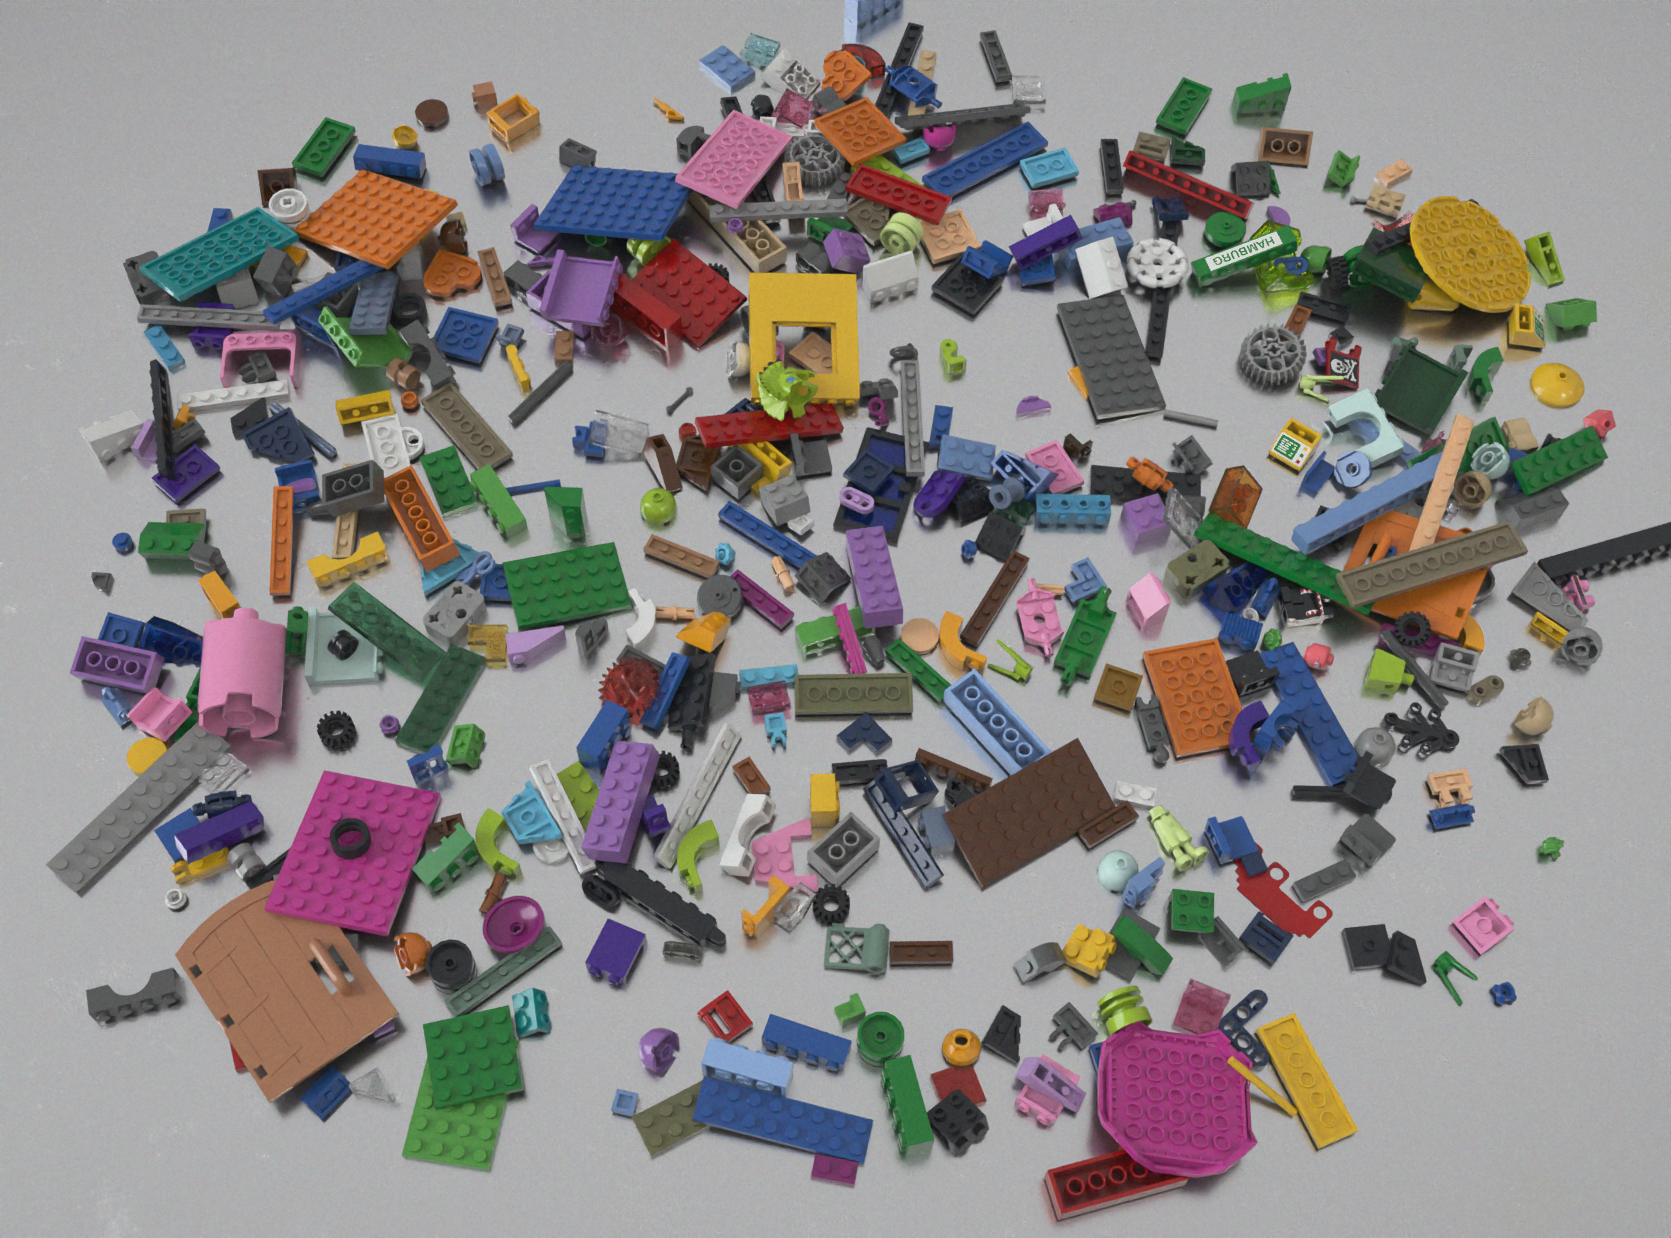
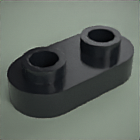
M590 875L583 880V892L602 906L612 908L619 903L620 893L618 889L599 876Z

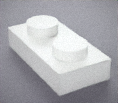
M1117 781L1113 802L1123 803L1127 800L1132 806L1153 809L1157 788Z

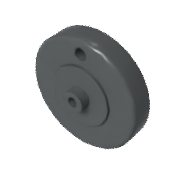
M715 575L705 580L700 586L697 593V603L704 615L715 611L731 618L742 606L743 592L740 585L732 577Z

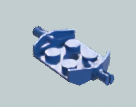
M890 65L885 68V72L892 75L889 89L891 90L893 86L915 102V108L933 104L938 109L942 106V102L936 99L938 84L908 65L896 70L890 67Z

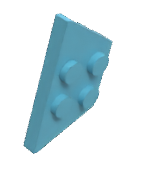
M453 539L460 556L428 572L424 570L419 560L424 595H428L456 578L465 569L470 568L473 565L474 558L480 552L473 550L467 544H461L458 540Z
M527 781L525 783L526 788L521 794H516L511 803L501 812L519 845L563 838L561 831L531 781Z

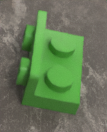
M475 724L455 725L445 761L449 764L467 763L470 767L476 768L485 732Z

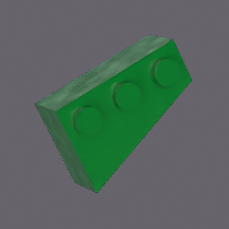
M1288 73L1282 74L1283 77L1276 79L1272 77L1267 78L1266 82L1259 84L1253 82L1236 87L1233 97L1236 112L1285 111L1292 88Z
M459 822L454 826L457 830L449 838L444 836L440 840L443 844L435 852L430 850L412 868L415 877L430 894L441 889L447 880L456 877L461 872V869L466 865L474 863L479 856L474 838Z

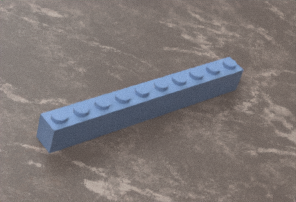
M1443 452L1431 455L1427 460L1416 463L1413 467L1401 471L1392 478H1387L1383 483L1372 486L1364 493H1358L1354 498L1343 501L1339 506L1328 509L1325 513L1311 518L1304 524L1297 525L1293 530L1291 541L1304 555H1307L1429 491Z

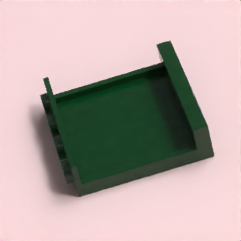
M1373 227L1367 239L1384 232ZM1408 244L1379 255H1375L1364 245L1350 272L1411 303L1417 298L1428 276L1415 257L1413 247Z
M1410 342L1408 347L1404 346L1399 353L1402 357L1399 361H1394L1390 368L1393 372L1390 376L1388 374L1385 376L1381 383L1384 386L1382 390L1377 389L1375 396L1377 404L1387 414L1431 436L1469 372L1462 369L1459 373L1412 348L1413 342Z

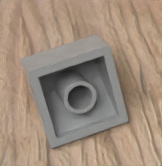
M249 268L243 269L216 284L222 304H233L235 310L260 305Z

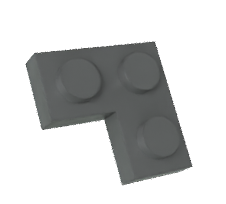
M884 378L878 382L863 381L860 384V396L878 394L881 400L898 398V390L890 379Z
M602 616L593 623L586 621L575 632L578 652L584 657L608 631L607 620Z

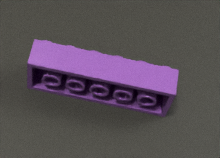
M883 526L846 530V549L865 629L903 624V605Z
M615 741L581 846L588 859L627 863L660 757L653 744Z

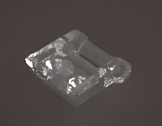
M225 750L196 777V781L212 794L219 791L224 792L250 770L245 764ZM235 768H237V770L231 776H229L219 787H216L225 777H227Z

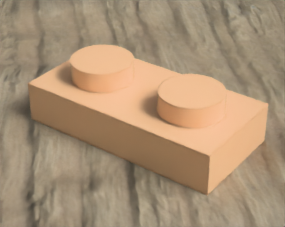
M1401 159L1378 171L1375 177L1385 187H1388L1411 175L1413 169Z

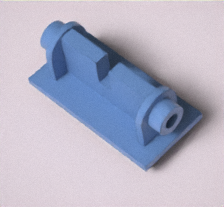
M109 686L102 689L103 696L100 700L117 723L122 726L130 721L127 714L133 708L117 687L115 689Z

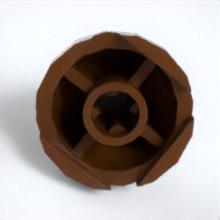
M456 218L445 222L438 236L440 246H444L446 251L456 254L468 252V243L464 238L466 235L461 221Z

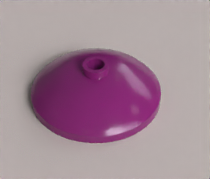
M512 896L505 898L495 904L487 913L483 922V936L488 945L498 952L515 953L522 951L532 945L541 935L545 924L544 912L538 902L530 897Z

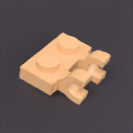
M1467 769L1428 774L1426 779L1432 794L1440 796L1441 808L1450 807L1449 803H1453L1454 800L1450 794L1452 792H1458L1460 805L1470 804L1468 800H1472L1473 797L1469 790L1472 789L1473 784Z

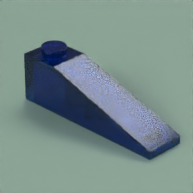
M1248 561L1211 582L1201 590L1210 605L1234 614L1248 605L1250 598L1255 595L1256 589L1263 583L1270 571Z
M153 616L146 622L139 649L158 653L165 658L164 663H193L194 665H201L203 636L174 622Z

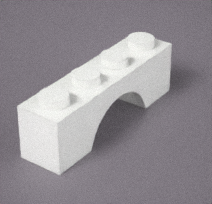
M746 795L719 864L729 875L750 876L756 860L749 851L750 839L758 828L770 823L776 808V804L767 795Z

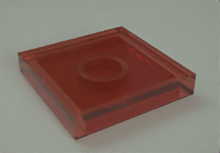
M972 1064L967 1066L956 1065L930 1074L939 1101H942L956 1089H960L976 1106L987 1101Z

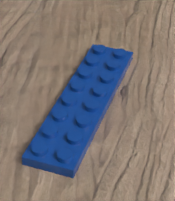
M1028 121L922 176V182L929 189L952 197L1048 146V141Z
M1294 642L1276 647L1274 651L1270 649L1259 653L1266 667H1269V669L1277 667L1280 672L1273 686L1282 702L1288 696L1300 704V707L1294 713L1296 717L1302 720L1297 729L1328 785L1338 786L1346 783L1344 779L1349 771L1354 772L1356 769L1353 764L1358 758V754Z
M705 1076L692 1121L818 1154L859 1162L861 1165L865 1161L873 1125L872 1119Z

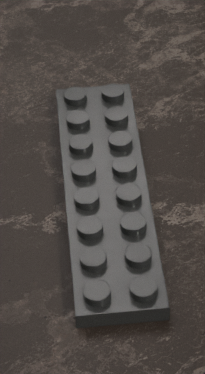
M1014 103L895 117V124L900 126V128H904V130H913L914 126L929 128L932 124L946 126V123L956 125L962 124V121L974 123L978 122V119L991 121L994 120V117L1008 119L1010 115L1025 117V114L1031 113L1028 105Z

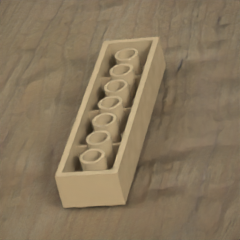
M692 190L688 197V200L709 223V205L724 204L695 190ZM762 220L742 221L744 229L738 234H732L730 230H727L728 222L710 223L755 273H766L787 261V247Z

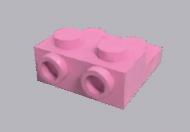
M1486 896L1452 921L1480 955L1514 931L1512 927L1514 922L1506 914L1503 916L1498 911L1499 905L1492 898L1488 899Z

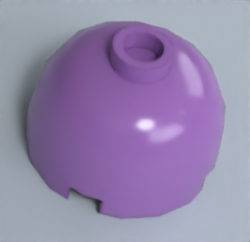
M662 1027L648 1031L638 1044L639 1058L643 1065L655 1072L663 1073L668 1070L676 1058L672 1057L675 1049L679 1050L678 1034Z

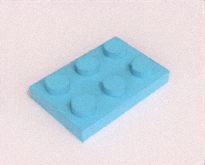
M1066 148L1020 160L1019 164L1032 188L1079 175V170Z

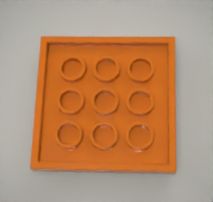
M868 97L814 120V125L853 167L905 144L907 140Z

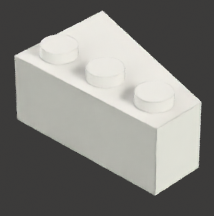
M132 409L111 416V420L102 423L100 421L94 422V426L78 428L89 450L100 463L126 449L136 440L144 423Z

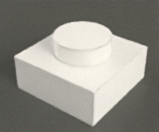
M806 515L788 521V528L801 536L814 526V520Z

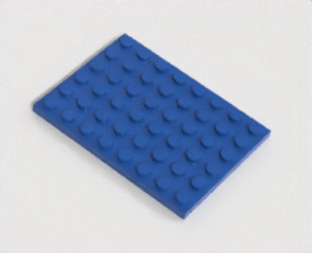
M576 165L572 166L534 223V228L539 231L663 241L693 189L675 182L677 174L673 172L663 173L658 171L650 172Z

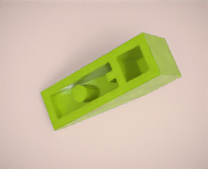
M1550 231L1524 240L1529 258L1546 283L1552 285L1564 281L1565 278Z

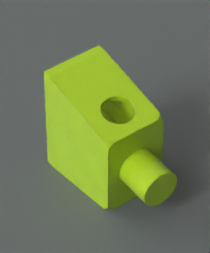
M1376 648L1371 658L1364 688L1394 693L1398 690L1401 683L1411 686L1414 675L1404 672L1406 664L1404 660Z

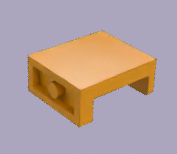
M775 875L768 881L770 898L757 913L752 915L745 909L741 912L743 931L749 936L754 935L757 939L790 903V887Z

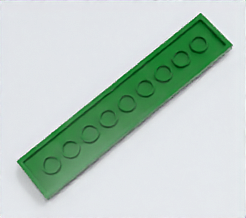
M1211 512L1195 530V537L1202 540H1210L1215 546L1351 608L1335 578L1337 573L1341 572L1339 569L1314 560L1303 553L1292 550L1285 545L1272 541L1268 537L1261 536L1250 529L1241 527L1235 522H1230ZM1376 602L1354 609L1368 615Z

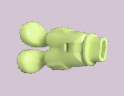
M1162 805L1148 812L1152 817L1151 822L1154 824L1156 833L1159 835L1167 852L1174 854L1176 858L1175 867L1179 871L1189 869L1192 864L1193 866L1199 864L1209 855L1210 851L1207 847L1195 848L1190 843L1192 840L1190 833L1170 814L1169 810L1165 811ZM1180 848H1183L1187 854H1184Z

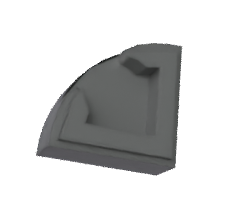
M92 572L91 578L96 588L108 593L113 578L112 574Z

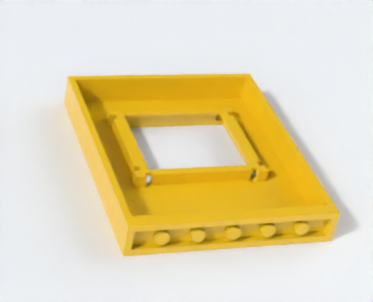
M749 272L750 402L761 405L756 376L757 373L764 372V367H768L769 362L775 363L777 360L776 326L831 327L832 374H815V377L807 380V382L818 385L817 393L807 403L809 405L832 403L833 406L837 405V403H844L846 406H853L855 403H858L860 399L856 274ZM800 387L798 389L799 395L805 396L809 388Z

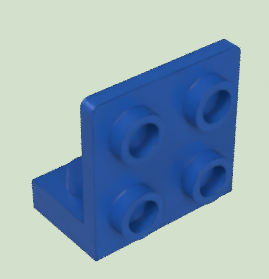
M1216 816L1208 818L1205 831L1220 864L1258 852L1256 843L1242 816L1219 823Z

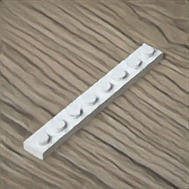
M730 723L723 724L670 823L671 829L666 831L653 855V858L665 868H672L682 839L693 828L742 735Z

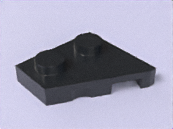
M1539 744L1502 746L1499 749L1503 757L1526 784L1548 782L1549 778Z
M1002 1005L981 1043L1014 1064H1018L1020 1061L1019 1044L1021 1034L1019 1033V1028L1021 1027V1016Z

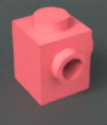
M1598 409L1583 418L1585 428L1593 425L1598 437L1605 436L1608 431L1616 427L1612 410Z

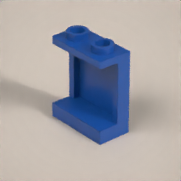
M985 240L979 250L968 246L961 263L990 279L1008 270L1013 255Z
M302 460L298 463L282 465L274 469L279 486H286L305 478H312L315 481V490L294 494L293 512L305 510L307 505L321 499L312 460Z

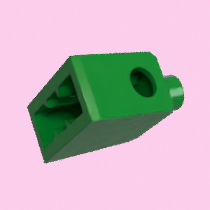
M295 606L292 610L288 611L285 654L305 655L308 612L304 611L300 606ZM293 633H300V637L293 638Z

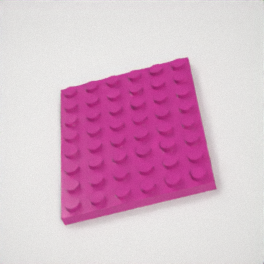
M324 770L264 907L265 911L388 937L412 875V868L417 862L430 824L439 805L441 794ZM347 818L362 820L367 824L371 835L370 848L364 855L355 859H344L337 856L332 849L329 839L333 826ZM349 831L341 835L338 842L345 847L353 846L362 840L363 835L358 831Z

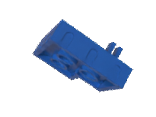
M1286 696L1283 702H1279L1259 729L1252 744L1261 760L1260 764L1273 747L1279 750L1282 748L1285 741L1280 738L1281 736L1289 740L1292 739L1296 733L1295 730L1302 721L1294 715L1300 704Z

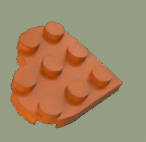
M834 50L824 59L823 71L826 76L822 80L821 88L823 90L831 86L839 98L846 101L873 76L851 53L846 50L837 52Z
M439 249L424 274V288L427 293L433 296L449 298L451 293L457 288L472 290L481 280L482 271L476 260Z

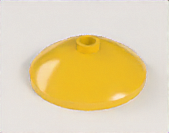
M1545 363L1535 369L1530 379V385L1534 394L1544 403L1554 407L1562 408L1575 405L1581 400L1585 391L1582 377L1573 368L1561 363Z

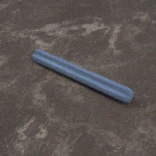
M272 402L269 405V409L273 414L284 410L277 402ZM297 419L309 442L329 457L337 454L335 447Z

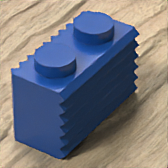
M1226 612L1217 639H1221L1226 644L1233 643L1239 645L1244 650H1255L1263 623Z

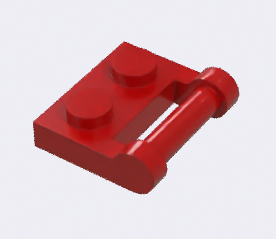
M728 990L697 1012L699 1018L704 1019L715 1036L726 1040L727 1044H730L732 1040L753 1026V1022ZM715 1010L729 1028V1033L725 1035L710 1015L712 1011Z

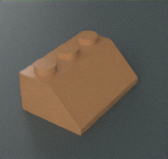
M1261 127L1258 142V161L1308 165L1313 132Z

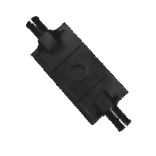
M698 647L696 655L689 657L691 661L672 700L667 727L671 731L680 730L683 732L680 747L684 750L693 749L694 734L697 733L698 727H705L716 661V656L713 653L707 654V651Z

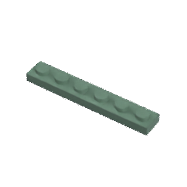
M550 926L547 927L532 945L522 951L507 955L445 999L444 1004L454 1017L464 1015L561 946L562 941Z

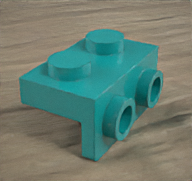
M532 987L512 995L517 1037L523 1038L538 1031L550 1032V1017L548 1015L545 991Z

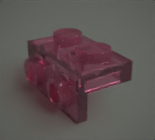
M1063 189L1028 192L1030 212H1035V214H1044L1048 211L1049 205L1056 204L1060 212L1066 207L1063 201Z
M785 680L747 687L749 705L753 716H762L791 709Z

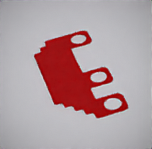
M1256 843L1258 851L1262 854L1263 849ZM1240 858L1234 861L1238 866L1235 872L1239 875L1236 881L1240 883L1237 890L1286 933H1296L1299 937L1305 934L1308 938H1311L1332 917V910L1322 901L1314 902L1305 912L1278 888L1289 877V872L1278 862H1273L1268 867L1267 872L1248 878ZM1280 868L1283 871V878L1280 880L1273 879L1270 875L1271 869ZM1317 906L1325 908L1327 911L1326 917L1323 919L1317 918L1314 915V908Z

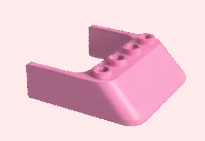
M297 329L237 331L227 336L223 343L220 380L223 387H229L233 351L288 349L291 351L289 375L293 387H298L302 344L300 331Z

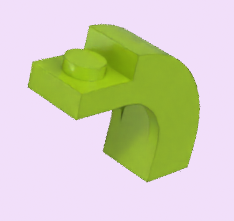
M487 808L478 822L475 834L476 846L481 860L492 873L496 874L500 869L505 875H513L517 878L522 872L520 864L502 854L496 848L499 836L507 827L505 817Z
M712 819L692 828L682 839L677 853L680 879L685 878L689 889L693 888L695 894L703 892L702 882L695 867L697 857L703 851L720 845L719 835Z

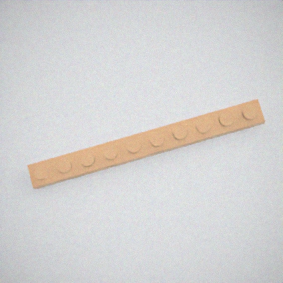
M1457 414L1453 420L1409 551L1434 543L1475 422L1463 415Z

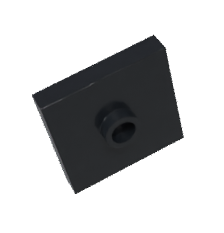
M1385 924L1343 929L1352 970L1387 966L1390 942Z

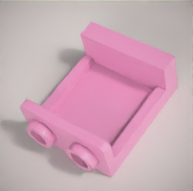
M153 687L127 714V717L141 730L165 742L193 712L181 699L173 700L163 695L158 688Z
M1042 1054L1040 1058L1077 1085L1080 1076ZM1026 1084L1015 1101L1018 1109L1027 1114L1030 1112L1037 1117L1036 1119L1044 1125L1049 1124L1052 1127L1064 1108L1063 1105L1031 1089Z

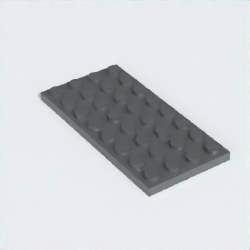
M1124 295L1058 303V313L1097 419L1165 410L1166 403L1147 354H1145L1144 346Z

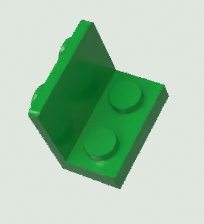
M819 217L817 220L809 218L807 221V235L821 242L826 239L834 228L848 232L853 228L852 223L839 217Z
M1173 889L1169 895V904L1172 905L1171 929L1212 934L1214 932V893Z

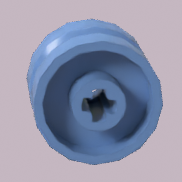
M492 143L484 145L482 151L478 148L469 151L472 168L481 186L491 184L492 178L495 181L505 179L503 164Z

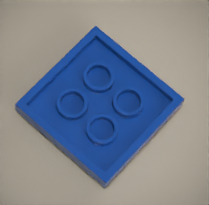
M448 307L434 335V339L439 346L436 349L438 352L442 351L446 356L480 364L499 321L497 318Z

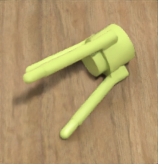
M1302 375L1299 388L1304 389L1303 393L1310 394L1329 402L1330 399L1310 389L1315 388L1316 382L1334 383L1328 380H1343L1344 376Z

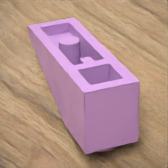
M564 625L505 634L509 661L516 664L530 661L566 638Z
M1039 1057L1024 1058L1015 1076L1031 1089L1074 1112H1078L1086 1096V1092Z

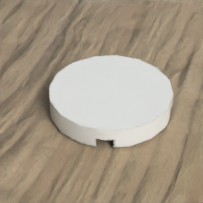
M563 838L533 843V851L536 857L541 862L549 865L559 864L571 855Z

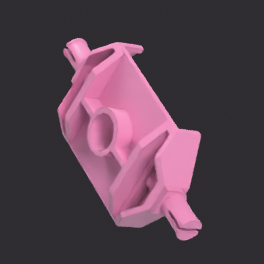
M1029 578L1027 579L1029 591L1017 599L1016 603L1025 641L1032 645L1044 647L1045 656L1051 657L1054 655L1051 647L1052 643L1056 642L1064 633L1054 600L1055 593L1038 589L1035 578H1032V580ZM1040 616L1044 619V623L1039 624L1035 622L1034 618Z

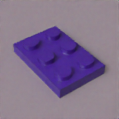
M195 444L175 459V479L169 481L159 472L151 479L161 490L178 503L221 468Z

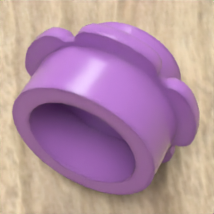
M732 218L727 224V230H730L732 234H738L743 231L744 225L739 218Z
M386 715L381 719L380 728H382L383 733H395L398 730L399 720L394 716Z

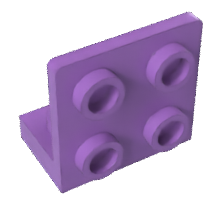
M531 204L510 225L514 240L540 254L560 232L535 230L534 223L539 217L538 207Z

